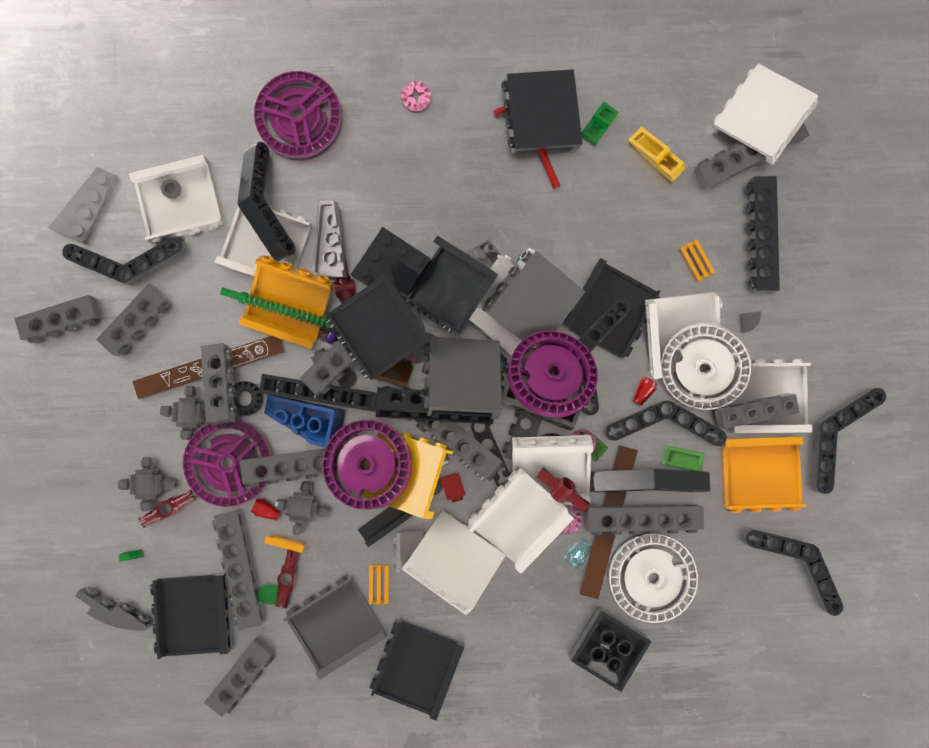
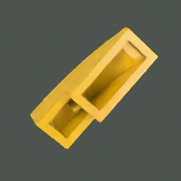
M642 126L629 139L631 145L669 181L673 182L685 170V163L671 153L668 146Z

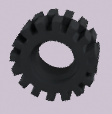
M247 381L236 382L233 385L236 392L233 398L234 405L237 408V415L249 416L256 413L261 408V403H263V394L259 393V387ZM242 391H247L251 394L252 400L247 406H242L238 402V395Z

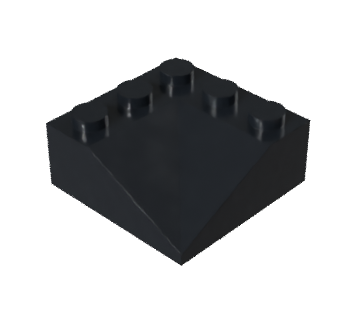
M382 226L350 275L367 287L379 279V276L386 273L398 292L408 295L431 258Z
M598 607L570 653L569 658L576 665L622 692L652 641L644 634Z

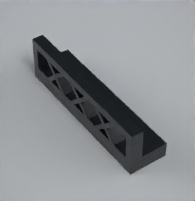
M389 506L359 527L358 531L364 538L366 546L370 547L414 515Z

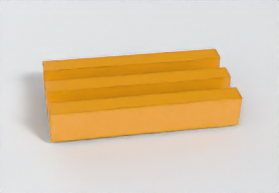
M697 239L680 248L697 282L715 273ZM693 246H695V248H696L697 252L699 253V255H700V257H701L703 263L705 264V266H706L708 272H706L705 268L703 267V265H702V263H701V261H700L698 255L696 254V252H695ZM686 249H689V251L691 252L696 264L698 265L702 273V276L699 275Z
M272 534L266 536L264 542L301 553L305 551L306 544L303 542Z
M369 565V604H389V565ZM374 569H377V599H374ZM381 569H385V599H381Z

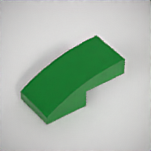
M603 101L581 132L582 137L596 146L619 112Z

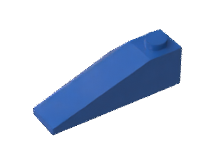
M267 395L264 413L281 425L291 429L296 435L306 439L308 443L326 448L331 437L342 428L345 410Z

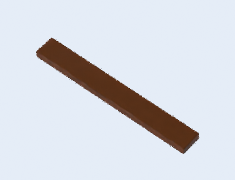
M619 445L612 471L633 470L638 450ZM606 492L602 506H623L627 492ZM605 516L602 519V524L604 526L609 524L610 517ZM610 531L602 532V535H594L579 591L581 595L599 599L615 535H611Z

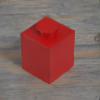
M459 472L441 477L447 501L452 500V503L463 500L462 496L466 495Z

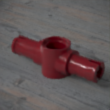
M346 260L347 278H336V282H334L335 294L341 304L356 295L354 280L348 274Z
M544 467L539 471L536 478L549 486L550 494L555 501L559 503L564 501L570 502L582 513L588 508L590 502L577 494L576 486L571 479L567 477L562 479L556 478Z
M189 489L177 497L173 496L168 500L159 502L157 506L153 507L152 511L138 517L139 522L146 520L141 523V526L146 528L157 520L161 521L167 517L174 516L181 510V507L196 500L194 495L190 496L193 492ZM165 504H168L171 508L169 514L163 510Z
M287 549L285 563L282 565L281 573L277 577V589H279L275 604L276 607L280 608L282 605L281 608H288L290 592L293 591L294 583L297 580L296 562L299 553L297 551ZM287 573L292 577L291 583H286L283 580V574Z

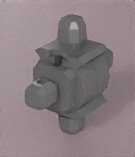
M186 386L184 389L185 398H179L178 402H173L172 408L171 406H161L160 415L165 417L171 416V421L176 422V427H182V430H180L181 440H190L193 433L191 428H198V424H203L204 418L206 420L205 405L200 404V399H194V396H196L195 386Z
M142 457L140 463L142 469L135 470V474L130 475V480L129 478L119 480L118 488L121 490H129L130 488V495L135 494V499H142V502H140L141 511L149 512L152 510L153 505L151 499H157L158 494L163 493V488L164 490L173 489L175 487V480L171 478H164L163 480V474H158V469H151V466H153L152 458Z
M303 481L300 486L301 493L294 492L293 497L289 496L288 502L285 499H277L275 502V508L281 511L286 509L285 516H290L289 521L295 522L292 529L293 535L302 536L305 529L303 525L311 524V520H316L317 515L323 518L329 517L330 509L325 506L319 507V501H315L316 496L309 495L310 491L312 492V482Z

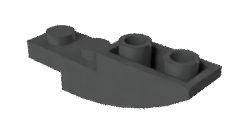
M84 587L75 595V597L91 607L87 614L104 624L134 631H146L153 625L149 621V617L135 612L134 607L130 604L121 602L114 607L112 601L107 598H101L97 595L98 592L91 587Z

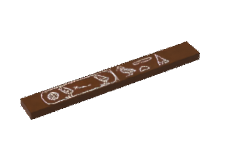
M269 336L232 348L233 358L231 359V367L235 369L284 353L285 350L281 339ZM198 359L132 381L137 398L143 399L203 379L202 360ZM221 361L216 363V369L221 366Z

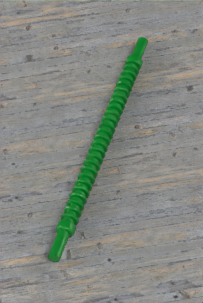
M224 287L221 289L220 295L237 299L239 303H248L249 306L253 304V307L258 306L259 309L263 307L264 310L269 309V312L273 310L275 314L279 312V315L284 314L285 317L289 315L290 318L295 317V320L300 319L301 322L305 320L306 323L311 322V325L315 323L317 327L321 325L322 328L327 327V330L330 329L325 320L327 317L322 318L321 315L317 317L316 314L311 315V312L306 313L305 310L301 312V309L295 310V307L291 309L289 305L285 307V304L280 305L279 302L275 304L274 301L269 302V299L265 301L263 297L259 299L258 296L253 297V294L249 295L244 291L240 293Z

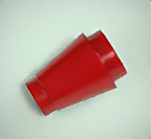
M644 376L642 380L640 379L633 401L643 406L657 390V383Z
M256 498L251 509V513L255 514L254 516L277 521L281 510H277L275 506L263 498L261 500Z

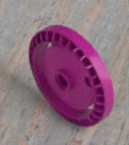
M290 71L274 77L261 89L254 106V121L259 135L270 149L289 158H307L322 152L334 141L341 125V107L334 90L321 77L305 71ZM304 84L313 87L311 90L304 87H291L279 93L276 98H273L278 91L290 85ZM318 91L322 93L320 97L316 94ZM327 99L330 105L328 126L319 138L311 142L321 133L325 126L327 115L326 112L320 109V105ZM269 102H271V103H272V104H271V107H270V108H267ZM298 111L302 112V116H301V117H299V118H294V117H293L294 114H295V112H298ZM266 113L269 114L271 126L276 134L287 142L296 143V146L284 144L270 134L266 124Z
M541 331L529 335L517 345L509 361L508 380L516 398L532 412L547 417H564L578 412L591 399L598 382V370L593 355L580 340L564 332ZM542 346L534 350L528 358L523 357L531 349ZM582 365L585 374L583 392L575 399L569 401V397L574 395L581 385L583 377ZM549 371L555 372L557 376L551 375ZM521 375L530 377V379L527 380L526 383L533 393L551 402H546L533 395L523 383Z
M241 420L217 425L208 423L202 426L190 438L184 451L183 471L187 484L200 499L215 506L233 507L252 500L264 489L267 481L259 482V486L250 487L244 492L243 487L247 484L242 482L240 460L257 458L253 448L255 445L258 447L261 457L272 456L267 440L258 429ZM234 429L244 433L242 437L235 434L218 435L209 440L211 446L208 450L199 448L203 440L216 431ZM248 436L253 440L251 444L246 440ZM197 452H200L199 460L195 459ZM226 457L231 458L233 462L230 468L225 467L223 464ZM195 463L199 464L200 473L206 483L214 489L227 492L228 496L218 495L208 490L198 478ZM261 466L259 476L263 477L267 474L265 466ZM239 490L240 494L233 496L232 491Z
M375 420L353 421L340 428L328 442L322 461L324 480L330 492L341 503L360 510L378 509L396 500L407 486L412 469L411 454L405 439L393 427ZM362 431H377L385 435L393 443L397 454L393 453L391 447L383 439L373 435L359 436L358 433ZM353 435L354 438L348 441V438ZM343 443H344L345 446L342 448V450H341V452H340V454H339L337 467H338L339 476H340L342 482L344 483V485L347 487V490H345V489L342 487V485L340 484V482H339V480H338V477H337V474H336V465H335V464H336V457H337L338 451H339V449L341 448V446H342ZM368 459L371 465L369 469L365 470L363 463ZM395 459H399V466H396ZM398 470L394 483L385 493L372 499H361L366 489L371 494L384 489L392 480L395 471ZM352 491L357 493L356 497L351 495Z

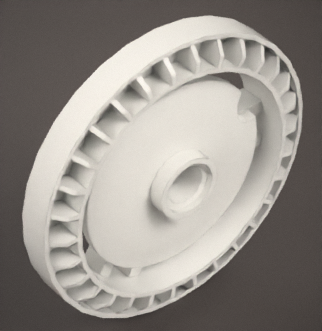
M714 323L693 324L678 331L667 343L661 359L662 379L671 395L684 405L700 410L718 409L734 402L746 389L751 374L750 354L745 343L732 330ZM698 336L716 337L729 344L734 351H730L724 344L716 340L698 339L692 341L691 338ZM686 342L687 345L683 348L681 344ZM676 350L683 355V360L676 362L677 376L683 386L690 390V392L681 387L673 374L672 357ZM734 356H738L739 361L735 362ZM706 363L709 364L711 368L708 370H704L701 368V365ZM740 367L738 379L730 389L716 396L705 397V395H713L727 388L733 380L735 368Z
M641 534L626 541L615 553L609 568V586L613 598L628 615L643 622H665L679 616L691 604L698 586L697 567L689 551L675 539L663 534ZM651 544L669 547L679 556L682 564L673 565V556L663 550L646 549L640 551L638 548ZM635 550L637 554L631 558L629 555ZM626 559L629 562L625 569L624 582L629 595L635 600L634 605L626 599L621 589L620 573ZM682 568L685 569L686 575H682ZM652 573L657 574L655 582H649V576ZM685 580L681 595L672 605L665 609L650 611L651 607H661L673 601L680 592L682 581ZM640 604L645 606L644 610L639 608Z

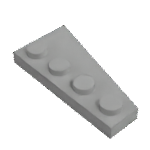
M96 167L48 228L85 244L115 181L116 175Z
M318 201L311 273L317 276L325 275L329 278H347L338 202Z

